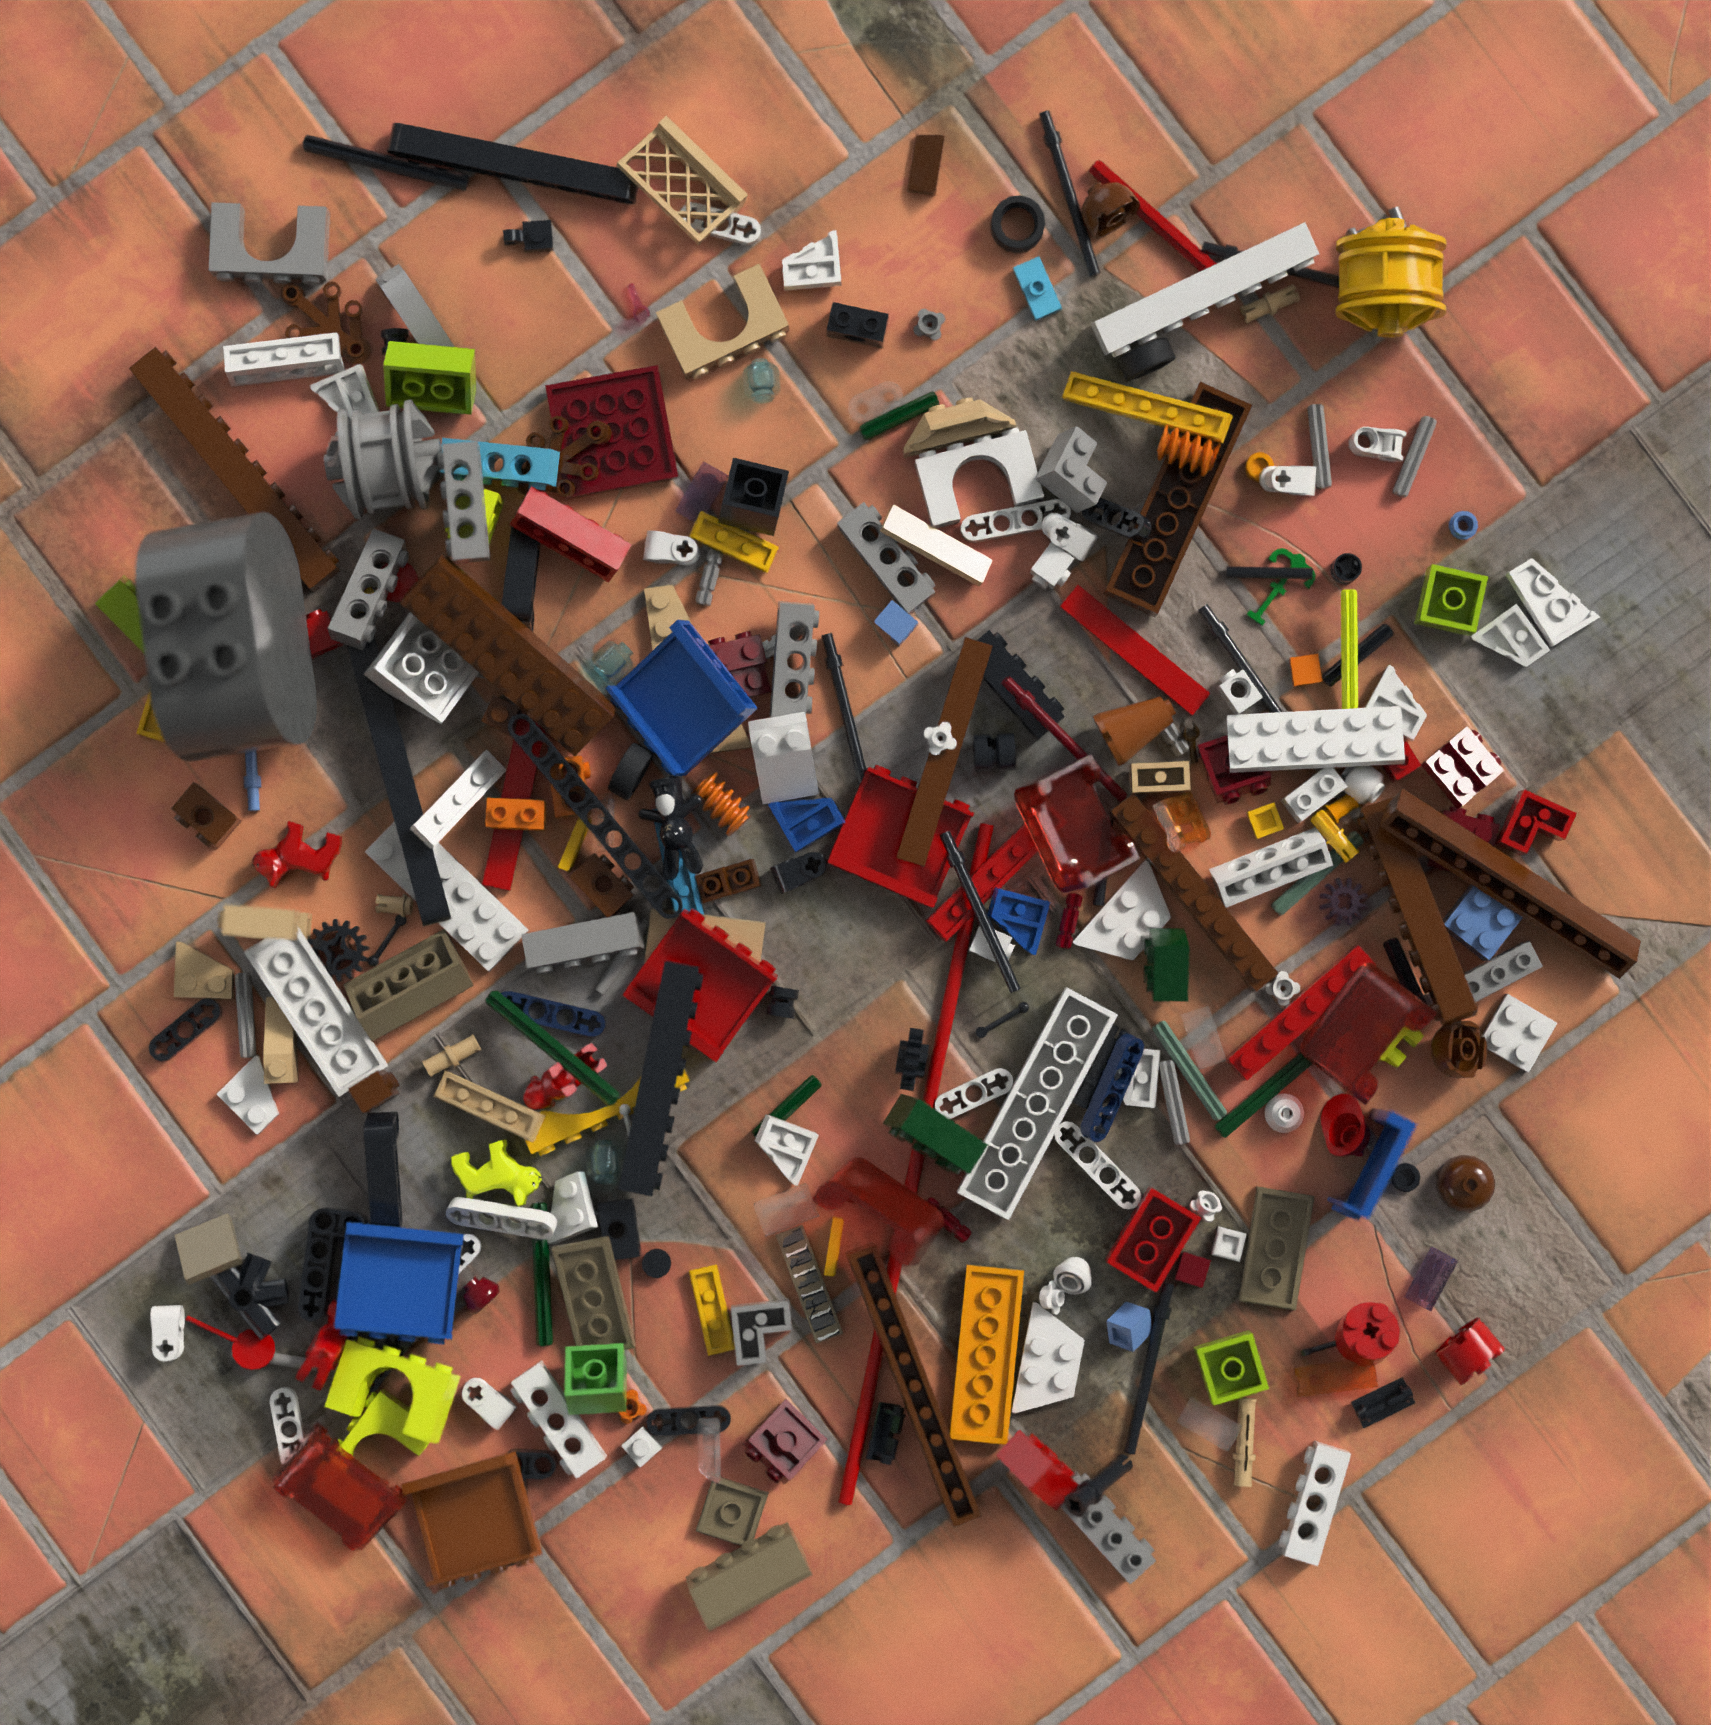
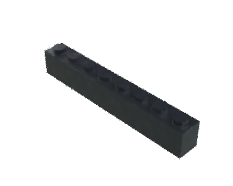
M665 960L618 1190L651 1197L654 1190L660 1191L663 1173L658 1172L659 1162H666L669 1145L663 1144L665 1133L671 1134L675 1116L669 1115L671 1104L677 1105L680 1088L675 1087L677 1076L683 1077L686 1059H681L683 1047L689 1048L692 1031L687 1030L688 1020H695L698 1005L697 1002H693L694 991H701L704 974L698 973L699 966Z

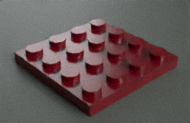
M658 365L545 385L551 418L561 416L569 424L568 430L564 433L561 451L586 434L588 425L594 421L604 422L611 429V438L606 444L597 445L593 443L568 461V463L579 465L585 463L593 464L598 468L599 474L594 481H586L580 476L561 473L562 480L572 481L576 487L574 495L566 499L679 478ZM558 420L555 423V428L560 430L563 422ZM599 427L593 430L594 437H598L601 434ZM591 467L585 470L586 477H590L593 474ZM566 483L563 485L565 494L570 490L569 484Z

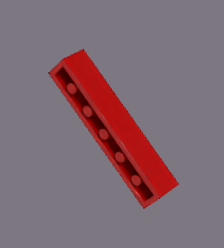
M1359 945L1353 946L1293 998L1288 1005H1285L1230 1053L1225 1060L1244 1081H1248L1378 966Z

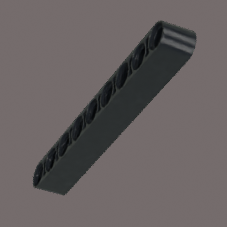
M393 123L387 153L400 158L624 204H635L639 188L617 167L402 123Z
M525 714L513 716L509 720L508 731L514 740L656 911L666 919L678 917L682 912L683 903L677 893L535 722ZM519 719L527 720L530 725L529 731L525 735H517L514 732V723ZM540 741L545 742L548 746V753L542 758L535 757L532 753L533 745ZM556 764H563L567 769V774L562 780H554L551 776V768ZM575 786L584 788L586 794L584 800L579 803H575L569 798V792ZM594 808H598L604 813V820L599 825H592L588 821V813ZM619 831L621 833L623 841L620 846L613 848L607 844L606 836L609 832ZM630 853H636L641 858V865L636 870H630L625 865V857ZM649 875L656 876L660 881V886L655 892H648L643 887V881ZM671 897L677 900L679 907L676 913L666 914L663 912L661 904L664 899Z

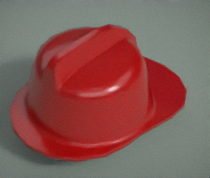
M1341 1093L1334 1095L1327 1101L1321 1113V1126L1326 1146L1334 1156L1356 1155L1361 1157L1364 1155L1363 1150L1370 1141V1130L1364 1120L1361 1107L1357 1099L1350 1094Z

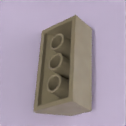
M445 929L343 984L357 1020L372 1041L474 986L461 957Z
M786 1522L782 1525L773 1526L766 1534L757 1539L746 1541L735 1551L720 1555L711 1564L696 1568L685 1578L698 1611L708 1631H711L812 1576V1572L801 1544L789 1523Z

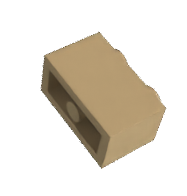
M1189 761L1130 764V795L1133 793L1158 794L1190 791Z

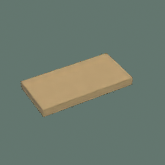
M651 908L645 962L678 917L666 919L655 908ZM662 909L666 914L676 913V911ZM703 915L706 918L704 923L711 928H714L715 925L719 926L729 934L728 940L735 945L738 942L744 944L753 951L751 956L759 962L761 961L766 922Z

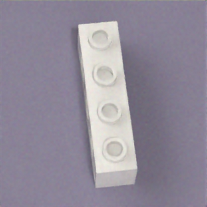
M1315 827L1211 868L1209 871L1216 892L1227 908L1333 866L1326 841Z
M542 1360L511 1382L513 1388L510 1390L518 1403L524 1402L530 1410L527 1413L528 1418L536 1428L541 1426L546 1434L543 1437L545 1443L552 1452L558 1451L562 1457L560 1464L569 1476L573 1474L577 1479L606 1459V1453L580 1415H568L565 1393ZM537 1389L544 1390L548 1395L547 1403L537 1404L533 1400V1392ZM554 1413L560 1414L564 1418V1426L561 1428L552 1427L549 1423V1416ZM568 1438L578 1439L581 1443V1449L577 1452H570L565 1446Z
M1314 1441L1312 1447H1307L1304 1456V1463L1307 1464L1304 1475H1299L1295 1491L1299 1492L1296 1503L1291 1502L1287 1513V1519H1290L1287 1531H1282L1279 1540V1547H1282L1281 1552L1284 1556L1318 1566L1351 1457V1453L1347 1450ZM1320 1467H1326L1329 1471L1328 1478L1322 1482L1316 1481L1314 1477L1316 1470ZM1312 1495L1320 1497V1505L1316 1509H1308L1306 1506L1307 1499ZM1303 1523L1312 1525V1532L1307 1537H1300L1298 1535V1528Z

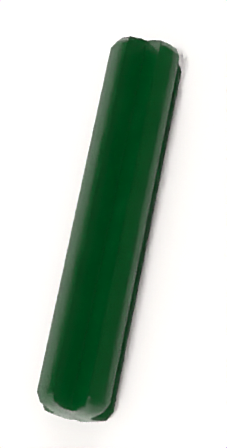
M931 391L860 425V433L864 440H869L927 412L928 408L939 405V399L935 392Z
M814 1075L809 1076L769 1115L783 1121L787 1120L822 1086L821 1082ZM762 1122L752 1130V1134L755 1137L758 1134Z

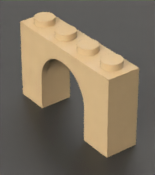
M760 264L734 275V282L748 309L749 316L744 330L732 340L714 342L700 335L695 329L682 300L656 312L657 319L686 379L693 377L694 380L708 374V369L713 366L719 365V367H724L735 361L734 357L743 352L745 355L752 354L761 348L760 344L768 340L774 343L787 336L785 332L789 331V324Z
M224 905V911H220L218 915V928L222 929L223 935L256 939L297 940L298 927L307 940L310 939L312 914L302 913L297 910Z

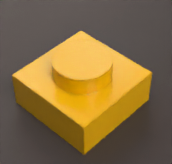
M1275 802L1246 812L1256 839L1284 829Z

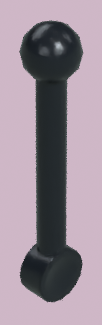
M401 914L396 916L394 926L376 953L368 958L370 966L375 967L378 965V958L399 927L406 924V917H401Z
M1021 1002L1018 1008L986 1027H978L976 1035L979 1038H984L987 1032L1019 1013L1028 1012V1003Z
M1332 1341L1300 1350L1301 1356H1307L1335 1347L1336 1342Z

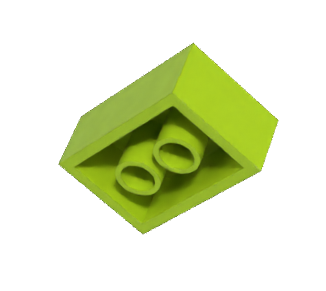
M395 341L388 342L383 364L386 407L398 405L399 408H404V401L412 400L419 410L472 415L476 395L475 349Z

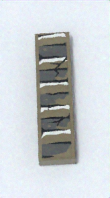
M803 1224L776 1234L816 1344L843 1334Z

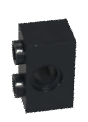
M833 302L827 326V337L883 348L889 314Z
M634 1198L598 1203V1209L594 1210L598 1227L601 1226L602 1237L609 1236L614 1259L640 1257L642 1252ZM620 1222L623 1224L625 1233L622 1237L615 1238L610 1234L609 1227L611 1223Z

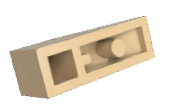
M266 997L263 1050L264 1084L298 1082L297 1033L274 997Z

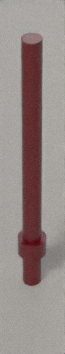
M1007 676L1001 684L1016 698L1015 702L1023 710L1027 709L1119 802L1127 797L1128 794L1035 702L1036 698L1028 690H1023L1010 676Z

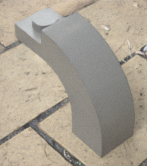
M400 264L386 270L375 279L418 344L454 347Z

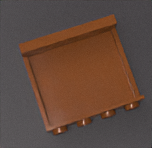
M516 1451L401 1484L403 1495L412 1494L434 1580L426 1582L427 1587L438 1584L439 1589L456 1585L455 1579L464 1577L465 1582L482 1578L481 1572L490 1570L491 1575L508 1570L507 1564L514 1562L517 1568L534 1563L533 1557L542 1554Z

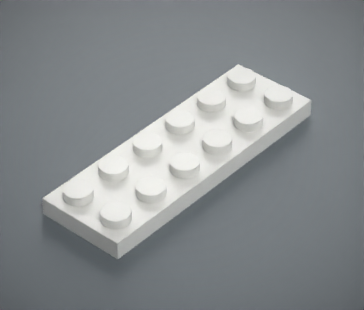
M1401 706L1227 715L1230 773L1405 763Z
M394 821L365 853L416 901ZM438 842L432 849L451 915L450 920L438 923L490 972L522 939L521 934L528 933L529 929Z
M299 927L297 940L264 938L244 951L338 1097L348 1092V1088L377 1070H383L388 1066L386 1060L357 1020L354 1011Z

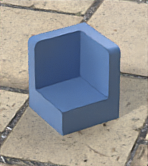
M893 600L890 601L874 621L899 647L918 626V621Z
M1125 1302L1107 1320L1109 1343L1134 1352L1152 1332L1150 1310L1130 1302Z

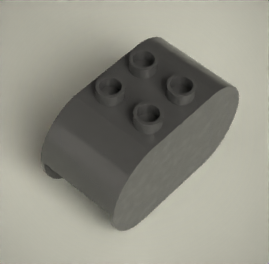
M259 512L148 533L143 538L137 553L135 582L151 703L159 729L172 752L180 759L192 762L298 745L307 741L312 734L316 721V687L298 560L291 540L281 523L271 514Z

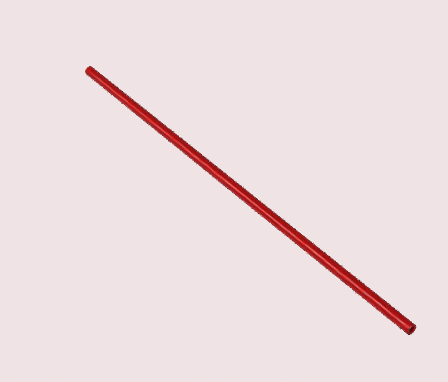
M984 823L979 825L969 873L970 876L987 860L994 829L993 825ZM975 914L957 931L922 1098L923 1102L934 1109ZM913 1149L911 1150L886 1269L895 1295L925 1158ZM875 1329L838 1503L852 1505L884 1354Z

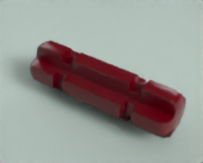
M1067 894L1065 902L1067 907L1063 911L1059 927L1061 932L1056 940L1057 947L1071 948L1073 941L1071 936L1075 933L1080 912L1078 907H1081L1083 899L1080 894Z
M929 1197L923 1203L922 1209L929 1215L932 1214L934 1216L933 1219L949 1233L953 1232L957 1240L961 1243L966 1242L972 1234L971 1230L965 1225H961L960 1221L945 1207L941 1208L937 1200Z

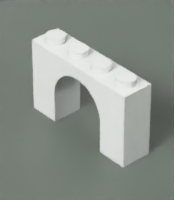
M1013 428L1002 432V437L992 439L991 435L975 439V444L964 446L963 443H957L948 446L947 451L936 454L935 450L919 454L920 458L915 459V468L932 527L937 529L960 523L961 517L952 481L957 470L972 460H988L1003 470L1008 480L1015 507L1043 500L1044 494L1041 484L1035 480L1038 472L1026 430L1019 432L1018 428Z

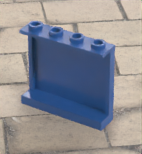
M676 620L669 627L672 631L669 636L616 686L608 685L605 689L611 695V702L618 709H622L628 717V724L634 730L639 731L644 737L645 746L651 752L656 753L661 759L663 769L673 776H686L758 708L690 621Z
M1373 1108L1369 1119L1384 1126L1347 1201L1343 1202L1329 1196L1327 1198V1201L1333 1203L1332 1210L1357 1221L1361 1217L1370 1218L1417 1126L1416 1123L1390 1110Z
M346 1222L334 1328H340L341 1335L357 1336L358 1330L370 1331L369 1337L386 1339L387 1333L399 1334L398 1340L416 1342V1336L428 1337L427 1343L445 1345V1339H452L453 1336L452 1327L464 1234Z

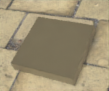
M228 1213L174 1235L184 1278L188 1285L243 1263L232 1218Z
M713 1475L696 1532L742 1546L746 1541L754 1539L769 1492Z

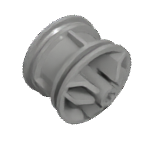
M405 400L402 412L398 405H391L389 411L362 414L361 410L353 411L352 419L349 417L346 409L338 410V431L330 439L326 455H324V466L328 481L344 478L342 482H335L333 489L353 514L354 518L362 519L365 507L369 514H376L377 509L405 505L407 509L414 508L415 500L419 502L422 510L429 509V488L433 486L440 472L438 453H442V447L439 438L422 441V438L432 437L435 433L413 401Z

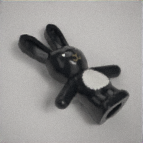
M669 776L650 781L649 787L655 796V806L658 811L641 809L638 812V816L642 820L662 823L660 839L665 847L663 861L664 878L672 881L677 877L679 872V851H681L686 868L693 874H699L703 869V862L692 843V828L684 818L702 804V797L695 795L684 803L682 779L678 776Z

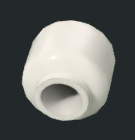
M1372 766L1346 767L1341 775V778L1344 779L1348 786L1343 791L1360 804L1373 803L1385 788L1383 775Z

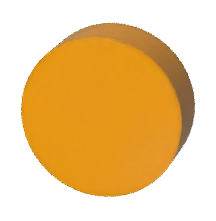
M1254 453L1245 463V473L1252 481L1259 482L1261 471L1268 466H1274V462L1266 453Z

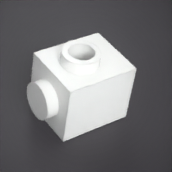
M1051 542L1030 570V574L1033 575L1032 581L1043 589H1046L1048 586L1053 590L1056 584L1062 587L1071 574L1067 569L1073 563L1074 558Z

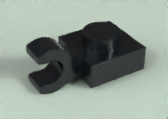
M551 220L524 221L523 230H503L504 245L524 244L525 252L554 250Z

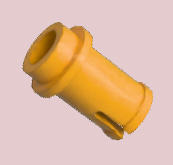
M1346 794L1331 805H1324L1323 810L1335 824H1338L1340 818L1359 806L1353 797Z

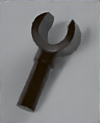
M1192 721L1193 729L1190 732H1186L1184 724L1181 723L1179 730L1189 745L1191 763H1197L1196 739L1200 735V730L1195 722Z

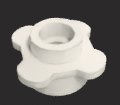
M942 722L938 727H928L925 729L924 737L928 739L931 754L938 755L942 750H952L956 747L957 741L952 738L950 732L951 725L949 723ZM942 736L943 740L938 741L937 737Z
M1281 971L1278 972L1277 978L1272 983L1266 985V992L1269 995H1273L1279 1005L1285 1006L1289 1004V999L1294 994L1300 992V985L1297 982H1293L1287 972ZM1285 986L1286 990L1281 991L1280 987Z
M1199 1191L1197 1194L1198 1198L1190 1202V1209L1201 1216L1205 1222H1212L1215 1213H1219L1222 1210L1220 1200L1212 1192Z
M1051 1280L1048 1286L1042 1287L1039 1297L1040 1304L1044 1309H1051L1052 1314L1060 1312V1306L1064 1304L1065 1295L1064 1291L1057 1286L1055 1281Z

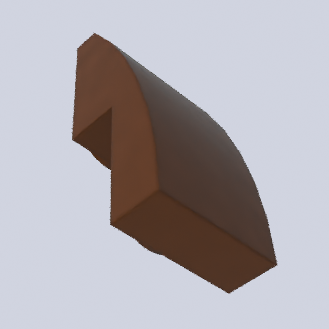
M754 859L695 875L703 903L762 886Z

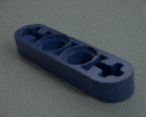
M513 991L501 993L507 999L508 996H512V1001L522 1004V998L527 999L523 1012L539 1025L592 1037L600 1035L606 1028L605 1017L597 1011ZM539 1002L544 1006L545 1013L541 1018L534 1019L530 1016L529 1007L532 1003ZM568 1009L572 1012L573 1020L569 1025L563 1026L557 1021V1014L560 1010ZM578 1011L584 1013L581 1017L583 1019L590 1020L592 1015L597 1016V1022L601 1023L600 1028H595L593 1032H590L589 1026L580 1024V1030L574 1029L578 1021Z
M1124 1034L1115 1044L1080 1126L1081 1134L1093 1142L1102 1141L1111 1128L1142 1057L1144 1043L1141 1039L1131 1034ZM1121 1068V1076L1118 1080L1114 1081L1115 1073ZM1110 1095L1108 1105L1103 1107L1105 1097Z

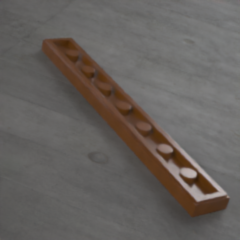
M967 637L964 638L937 725L938 727L942 722L949 723L951 725L950 732L952 738L957 741L954 749L942 750L938 755H933L929 751L896 856L898 859L925 866L990 657L992 645ZM938 736V741H942L943 737Z

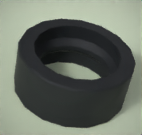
M1021 195L1010 196L1001 201L994 209L990 224L991 233L997 245L1005 251L1013 253L1027 252L1034 248L1042 238L1045 227L1044 213L1039 204L1031 198ZM1013 208L1025 209L1034 218V231L1024 240H1011L1002 231V217Z
M1160 338L1125 354L1118 360V364L1126 381H1133L1168 365L1175 360L1176 356L1168 339Z
M632 743L618 764L609 782L608 790L625 800H629L643 779L654 753L636 743Z

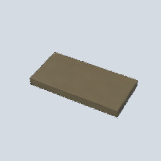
M1256 1186L1238 1301L1296 1311L1315 1196Z
M609 1236L553 1246L551 1250L575 1346L624 1343L625 1350L634 1348L636 1343Z

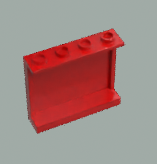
M876 764L874 769L868 767L846 815V823L842 825L826 863L926 907L934 908L938 899V893L950 868L946 858L948 854L939 835L950 831L958 848L969 821L974 816V812L969 811L970 805L954 799L953 803L945 800L925 866L898 859L896 856L918 789L916 788L917 782L904 776L900 780L889 776L890 770Z
M684 908L622 996L653 1017L665 960L699 966L698 973L704 974L701 991H694L693 1002H697L698 1005L695 1020H688L687 1030L692 1031L690 1044L717 1062L768 989L777 980L778 975L774 973L776 968L764 959L759 962L751 956L753 951L740 942L735 945L728 940L729 934L717 925L711 928L704 923L706 918L693 908L690 911Z

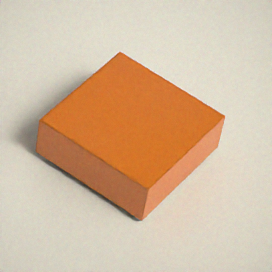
M1318 654L1289 658L1293 687L1323 682Z

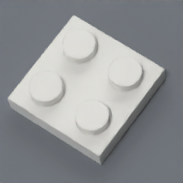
M1505 994L1481 1037L1486 1039L1487 1050L1529 1073L1556 1027L1557 1022L1513 996Z

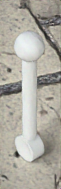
M623 1104L620 1106L619 1112L624 1116L629 1136L631 1129L629 1113L631 1108L629 1105Z

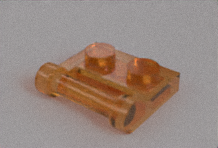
M1191 791L1162 800L1152 806L1156 812L1158 822L1163 826L1168 836L1167 847L1169 850L1176 852L1185 848V845L1194 842L1202 843L1210 839L1211 830ZM1191 823L1194 828L1193 831L1183 834L1179 827Z

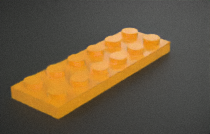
M966 1264L950 1425L951 1439L1004 1445L1008 1442L1024 1270Z

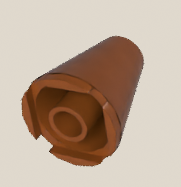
M1160 696L1097 713L1093 716V719L1117 765L1121 766L1174 722L1172 716L1176 712L1169 699L1163 701Z

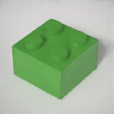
M624 1343L565 1347V1400L568 1415L627 1412V1361Z

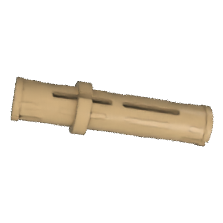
M1238 1398L1236 1453H1233L1232 1457L1235 1460L1234 1486L1252 1487V1461L1256 1459V1454H1253L1256 1403L1254 1398Z

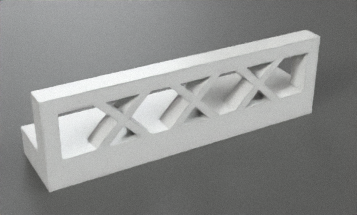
M337 332L223 346L225 373L232 387L332 375L345 370Z

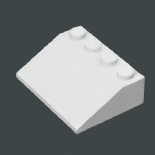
M410 612L364 675L386 693L441 724L479 672Z

